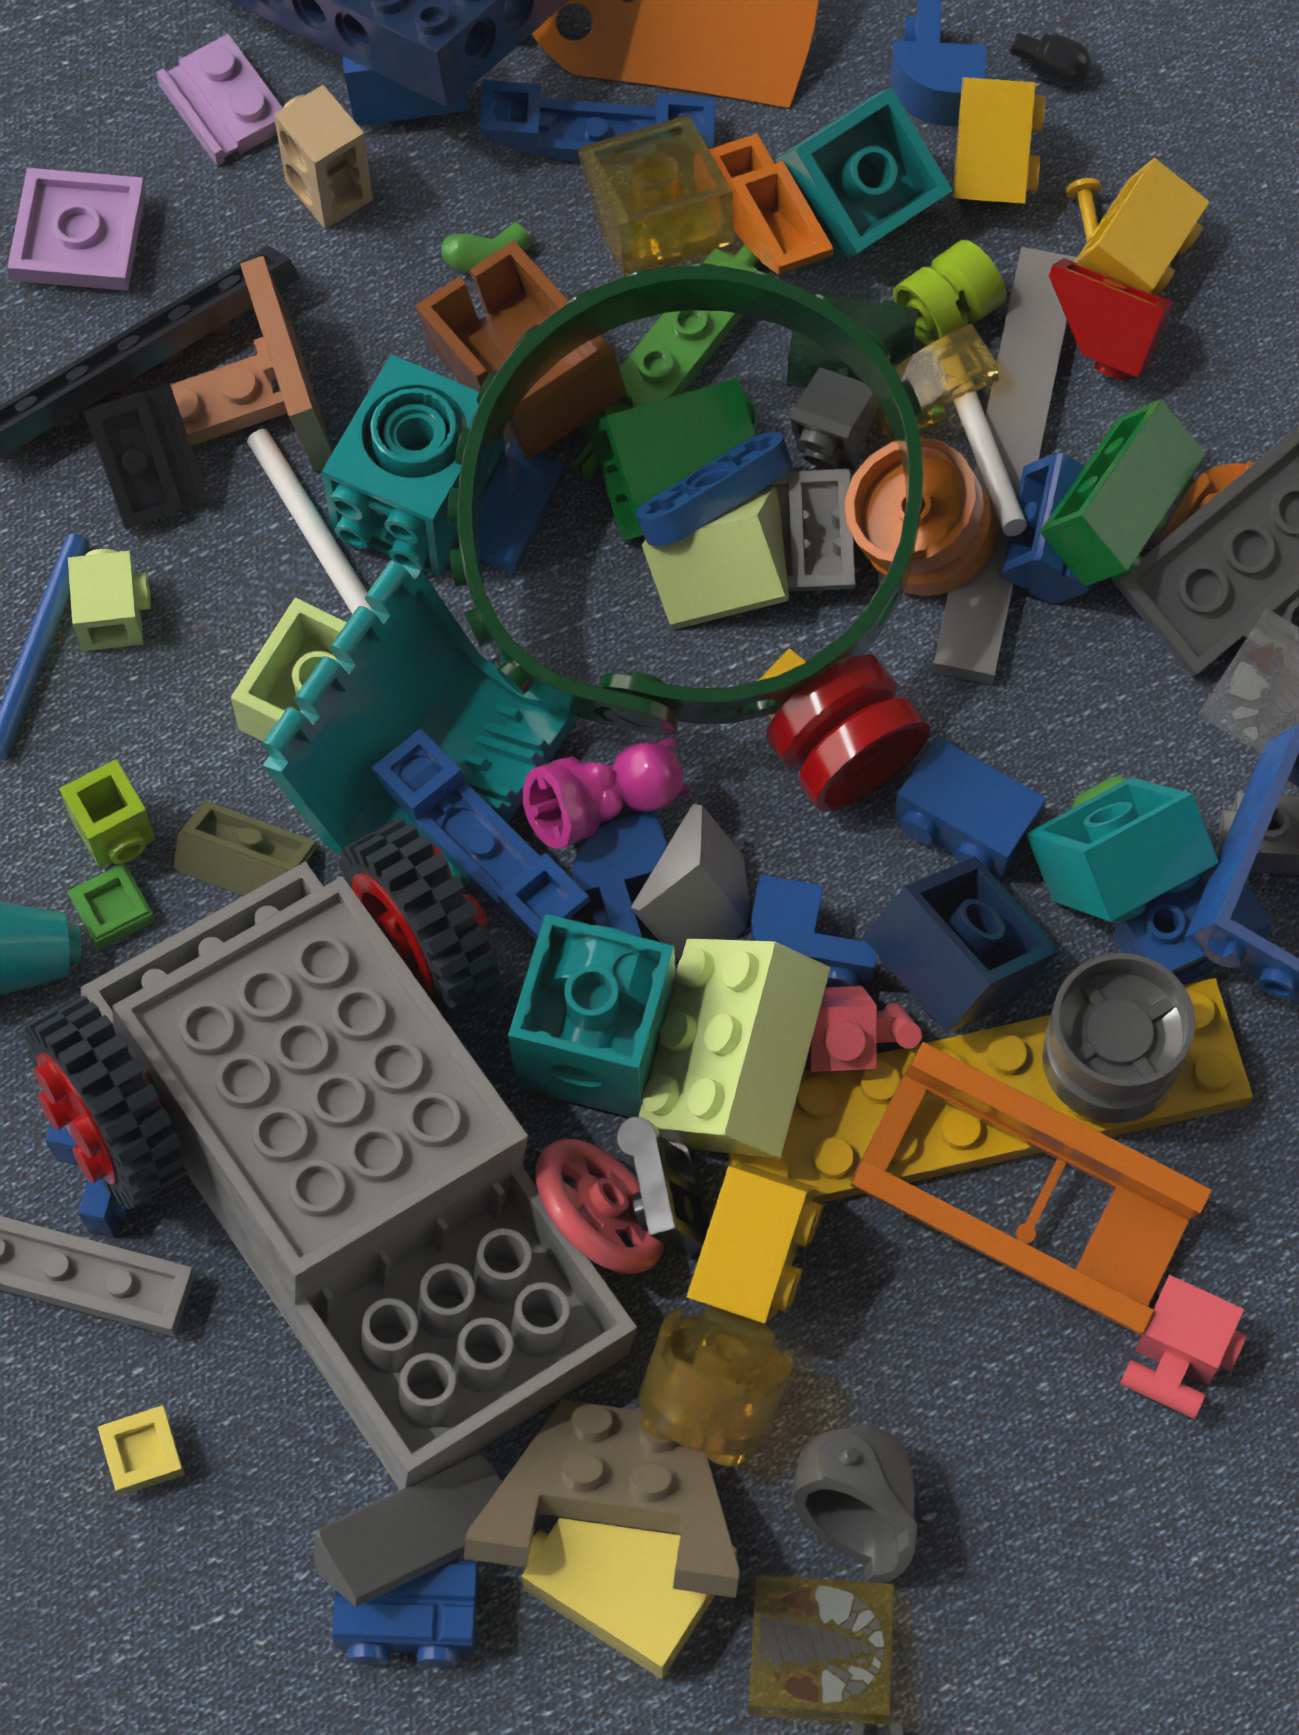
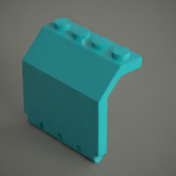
M390 561L365 596V600L372 610L364 606H358L331 644L330 650L337 660L335 661L330 657L323 656L294 697L295 702L302 710L298 711L295 708L287 707L262 743L263 748L270 755L263 764L264 769L323 843L338 855L346 846L393 820H404L406 825L410 823L417 828L420 837L424 835L396 803L372 771V766L421 728L462 769L465 782L508 824L523 802V785L527 774L532 769L549 763L579 718L578 716L558 710L536 697L530 691L523 696L513 689L498 673V667L479 654L423 571ZM447 860L452 877L457 875L464 886L461 890L462 893L469 882Z

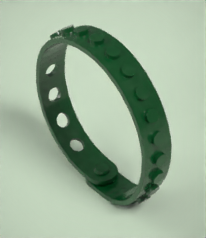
M708 263L655 270L645 269L633 272L626 277L594 290H588L576 295L564 307L552 314L541 324L534 325L519 338L514 346V351L503 362L498 371L494 370L489 374L478 393L477 403L479 406L473 417L470 429L465 427L462 429L457 444L455 463L461 465L459 488H450L448 496L449 526H458L460 544L459 549L449 550L455 587L468 585L475 608L465 612L464 616L479 647L490 643L495 654L501 660L502 664L497 668L501 677L521 695L524 696L530 691L536 697L560 711L590 721L632 731L667 736L676 733L679 721L693 724H733L776 714L793 694L832 666L857 655H864L876 642L899 604L913 563L923 497L922 447L916 416L922 414L920 402L910 381L907 379L901 382L896 369L889 360L891 358L890 352L882 340L871 330L867 329L864 331L854 320L844 314L839 305L823 295L812 294L766 272H751ZM687 310L724 311L747 315L793 330L831 351L844 361L870 388L882 406L898 443L906 486V509L901 537L890 569L865 611L842 636L804 664L776 677L728 688H692L667 684L657 677L640 672H628L626 675L604 674L600 677L599 685L596 687L561 676L543 666L511 638L500 623L485 592L482 574L479 536L485 481L494 449L504 427L517 406L534 384L562 358L601 334L631 321L663 313Z

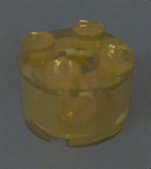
M705 1306L702 1316L683 1317L686 1308L675 1310L667 1315L662 1322L639 1390V1404L643 1412L640 1424L649 1435L662 1440L672 1439L686 1447L704 1452L710 1460L724 1466L740 1464L745 1453L756 1450L768 1438L792 1370V1356L788 1349L784 1356L781 1355L776 1347L773 1346L776 1334L759 1321L714 1306Z

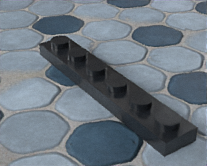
M267 245L1 404L0 459H10L24 453L31 447L34 438L51 428H62L74 423L83 415L84 408L99 399L114 397L124 393L133 386L134 378L154 366L163 367L177 361L184 355L186 347L204 336H216L230 329L234 325L237 316L254 307L240 265L241 263L263 256L282 297L285 293V288L300 279L291 259Z

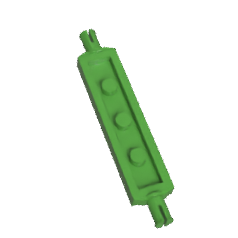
M744 244L737 255L724 253L714 248L703 263L755 272L758 271L756 267L761 261ZM690 310L663 313L620 367L627 394L580 425V431L588 440V444L577 458L571 462L570 467L572 471L579 477L583 474V479L590 481L599 469L586 425L610 414L682 394L742 318L743 314L724 311Z

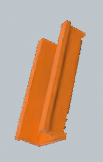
M922 1042L918 1052L909 1064L850 1186L1139 1335L1143 1334L1154 1310L1148 1307L1189 1220L1201 1214L1212 1191L1210 1188L925 1042ZM925 1092L1056 1158L1025 1224H1021L1016 1229V1238L886 1172ZM1066 1164L1114 1188L1075 1269L1027 1245L1036 1237L1035 1226Z

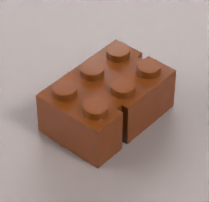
M514 240L469 269L482 308L486 314L482 318L478 319L467 285L460 276L415 305L431 350L461 384L480 391L484 381L492 371L500 369L503 362L514 351V346L519 338L534 325L541 324L568 302V299ZM601 336L588 341L562 358L524 396L504 427V434L528 461L627 394L614 350Z

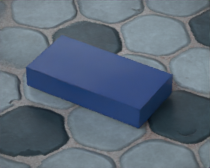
M509 444L482 499L479 536L481 561L516 574L566 476L564 464L538 454L528 461L515 445Z

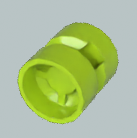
M962 239L932 260L931 268L922 267L895 286L892 297L895 308L909 332L928 349L938 351L966 331L968 322L977 323L1004 304L1007 293L1004 281L990 257L973 242Z

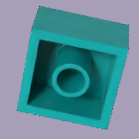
M892 87L869 97L775 158L777 163L784 161L834 248L833 257L836 261L861 252L953 191Z
M1130 777L1026 833L1052 901L1113 923L1135 918L1146 909L1145 903L1163 893H1176L1190 888L1199 881L1198 874L1219 863L1193 793Z

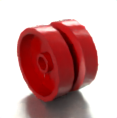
M873 654L857 655L832 666L793 694L776 712L767 727L766 741L783 764L791 769L801 768L798 784L815 807L822 812L840 810L862 800L881 788L919 754L929 739L930 725L914 704L906 697L894 699L898 683L882 662Z

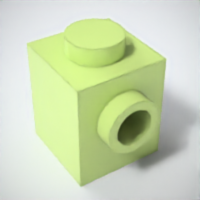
M96 549L88 552L85 556L68 558L72 623L82 652L142 645L141 610L151 609L150 587L147 573H136L130 551L117 552L111 549Z

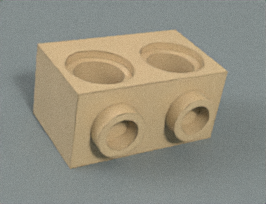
M324 85L306 95L294 97L285 104L282 110L274 114L285 182L324 229H327L373 200L364 132Z

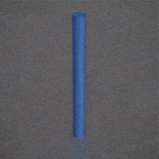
M69 533L66 535L1 702L0 760H5L8 757L69 599L68 558L85 556L89 547V541L78 534Z

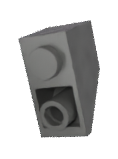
M821 367L818 369L795 404L789 418L797 449L804 452V460L826 470L837 469L838 465L854 470L880 404L864 382Z

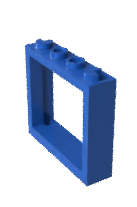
M1297 724L1266 741L1217 858L1219 863L1212 870L1185 938L1202 947L1204 954L1211 961L1221 966L1238 968L1259 980V987L1266 993L1280 999H1291L1299 1004V958L1230 919L1287 781L1299 787V725Z

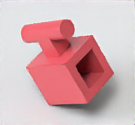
M863 986L825 987L806 1064L811 1072L876 1069V1043L898 1042L904 1048H913L920 1043L922 1032L900 1004L892 1003L883 1010L876 1011L875 1002Z
M1169 1275L1153 1309L1151 1318L1135 1349V1352L1158 1362L1159 1365L1156 1371L1130 1360L1120 1385L1195 1419L1205 1394L1182 1384L1181 1381L1184 1375L1209 1386L1219 1367L1231 1372L1247 1337L1246 1334L1235 1330L1244 1309Z

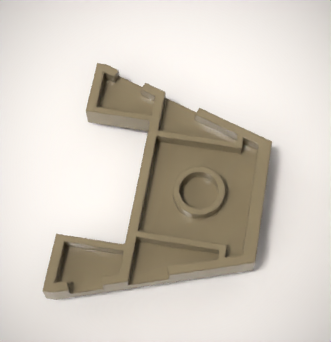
M562 1400L470 1526L465 1537L464 1559L527 1568L536 1519L539 1514L680 1534L673 1589L736 1598L739 1568L696 1418Z

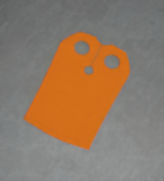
M569 0L565 5L579 3L584 5L591 13L592 27L584 38L568 40L558 32L556 17L559 10L532 33V36L546 54L562 68L575 75L688 90L790 108L808 55L815 28L819 0H633L631 2H624L622 0Z

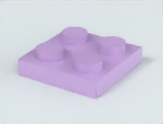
M27 168L7 267L11 281L128 291L146 196L144 178Z

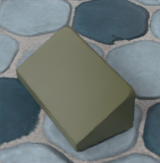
M204 800L178 833L174 867L178 872L245 896L305 861L311 867L319 850L320 843Z

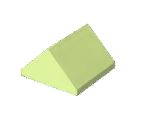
M774 486L761 489L679 541L662 546H651L647 544L645 539L642 544L666 616L674 630L789 601L779 494Z

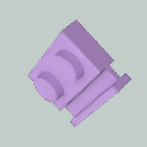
M229 34L179 59V66L168 72L164 68L156 72L160 88L217 167L225 163L224 158L236 151L242 154L277 135L274 114L282 110V106Z

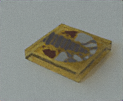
M756 1574L748 1715L888 1725L890 1715L894 1584Z

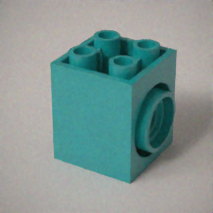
M391 354L321 471L331 528L342 541L358 549H365L367 546L389 555L394 562L423 570L439 578L441 577L450 561L449 550L457 549L459 545L458 526H449L448 496L450 488H459L461 465L455 463L457 444L462 429L464 427L470 429L473 417L479 406L477 403L479 391ZM504 429L494 449L485 481L484 493L505 454Z
M545 914L508 1034L516 1088L629 1117H639L643 1102V1092L649 1080L660 1039V1029L665 1020L675 984L674 946L637 937L615 928L589 925Z

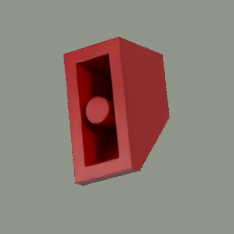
M1066 258L1054 263L1048 276L1081 354L1096 360L1094 368L1109 377L1127 380L1130 374L1138 378L1150 365L1174 302Z

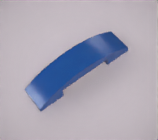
M482 79L479 136L517 151L555 160L584 164L652 165L703 157L704 151L714 148L715 98L657 93L655 107L540 98L541 84Z
M421 728L372 766L374 775L396 803L432 844L442 852L454 868L500 912L536 940L538 939L545 914L570 919L590 902L589 895L546 853L540 857L465 782L462 769Z

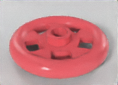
M577 1139L555 1141L541 1152L535 1170L539 1197L554 1225L579 1252L598 1265L622 1274L643 1273L656 1265L662 1256L664 1243L649 1235V1232H644L640 1227L633 1204L634 1193L640 1192L637 1177L623 1163L605 1150ZM562 1171L576 1182L573 1188L563 1181ZM622 1231L625 1232L635 1247H626L618 1234Z

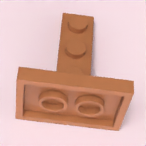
M261 256L240 264L263 337L253 340L258 355L171 384L191 446L288 413L314 472H317L324 468L333 453V449L290 316L264 257ZM277 379L280 391L274 393L271 381Z

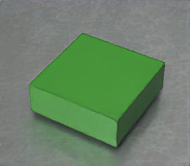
M125 863L67 891L72 904L98 951L155 922L153 913Z

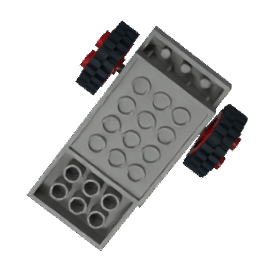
M398 819L387 823L341 850L340 856L342 858L338 861L339 868L344 874L340 875V878L323 887L305 861L80 987L81 997L79 996L27 1025L24 1028L26 1034L24 1038L25 1043L30 1049L28 1053L31 1061L36 1066L34 1074L43 1090V1093L37 1096L39 1104L47 1119L57 1131L64 1127L67 1133H70L76 1143V1147L72 1149L74 1157L86 1178L92 1184L102 1179L105 1189L111 1196L114 1194L118 1203L122 1206L125 1205L127 1209L131 1210L183 1180L188 1174L393 1481L402 1490L461 1462L628 1356L637 1327L589 1259L579 1252L552 1222L539 1197L537 1186L523 1168L528 1135L449 1026L450 1022L495 997V994L499 992L500 986L497 982L500 981V972L493 965L497 962L495 951L484 943L490 939L486 930L488 928V921L476 899L470 894L462 895L461 890L464 886L457 875L452 877L449 864L442 852L425 835L420 837L415 826L410 823L406 825L404 820Z

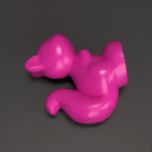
M669 737L658 743H635L625 747L617 755L613 766L593 762L581 763L571 756L554 760L550 764L532 769L527 774L523 785V805L529 824L538 838L547 846L562 849L593 836L599 825L615 817L621 811L623 805L632 811L641 813L654 812L667 807L676 797L688 795L690 792V786L683 783V766L677 754L673 752L677 746L676 740Z

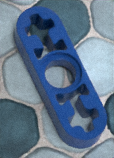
M769 432L753 436L642 504L636 511V517L647 544L662 546L687 537L788 473L793 467V462L783 435L778 432Z

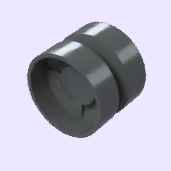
M1130 953L1101 955L1084 962L1072 971L1057 993L1042 1048L1045 1076L1057 1097L1076 1113L1086 1118L1106 1123L1133 1121L1150 1114L1163 1104L1176 1084L1192 1044L1195 1031L1194 1008L1185 987L1163 965L1147 957Z

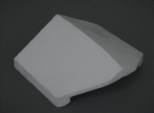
M850 469L790 471L765 487L774 486L779 494L788 592L855 589L853 536L846 525L844 504L850 485Z
M692 804L631 906L632 911L661 943L674 946L675 957L677 958L682 957L687 938L735 940L746 929L750 915L743 854L702 805Z

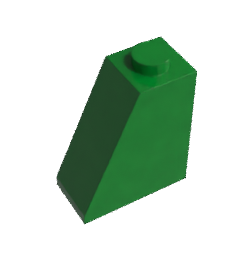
M738 377L610 414L586 425L622 542L644 535L636 517V511L642 504L741 442L756 436L753 428L755 422L754 406L749 395L742 391Z

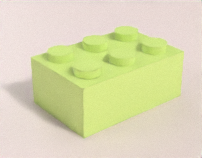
M687 938L682 957L678 963L677 976L666 1017L660 1029V1039L649 1080L643 1092V1102L639 1117L652 1122L659 1129L661 1137L682 1142L690 1149L781 1158L831 967L777 942Z

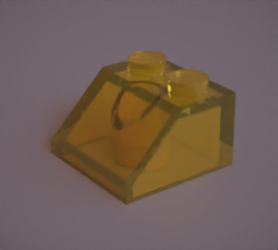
M689 115L579 147V158L603 239L624 277L636 271L655 268L734 243L733 191Z

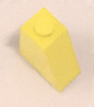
M564 1518L558 1519L549 1534L540 1529L533 1536L527 1568H525L526 1570L521 1576L524 1591L660 1679L664 1678L716 1596L673 1589L681 1535ZM733 1547L735 1557L737 1558V1549Z

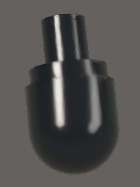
M1018 32L1010 50L1011 55L1032 62L1031 72L1038 74V78L1063 87H1071L1081 83L1087 77L1091 68L1090 54L1085 46L1056 33L1053 35L1045 33L1042 39L1038 40Z

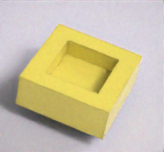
M163 1405L98 1426L114 1487L119 1497L185 1475L168 1415Z

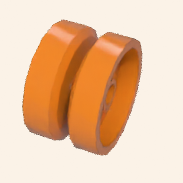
M920 437L923 458L922 507L912 568L903 593L928 597L952 592L975 578L991 558L999 532L997 514L992 501L963 455L941 440ZM897 441L887 444L868 456L853 475L844 501L846 525L860 549L870 559L883 580L890 569L900 542L906 509L905 475Z

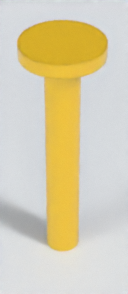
M1095 178L1079 179L1066 187L1067 197L1071 200L1079 201L1087 242L1098 226L1093 197L1100 193L1102 187L1101 182Z

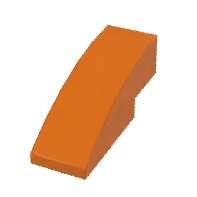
M758 134L704 151L702 173L704 186L733 231L764 265L779 275L833 256L834 248L784 161L773 162Z

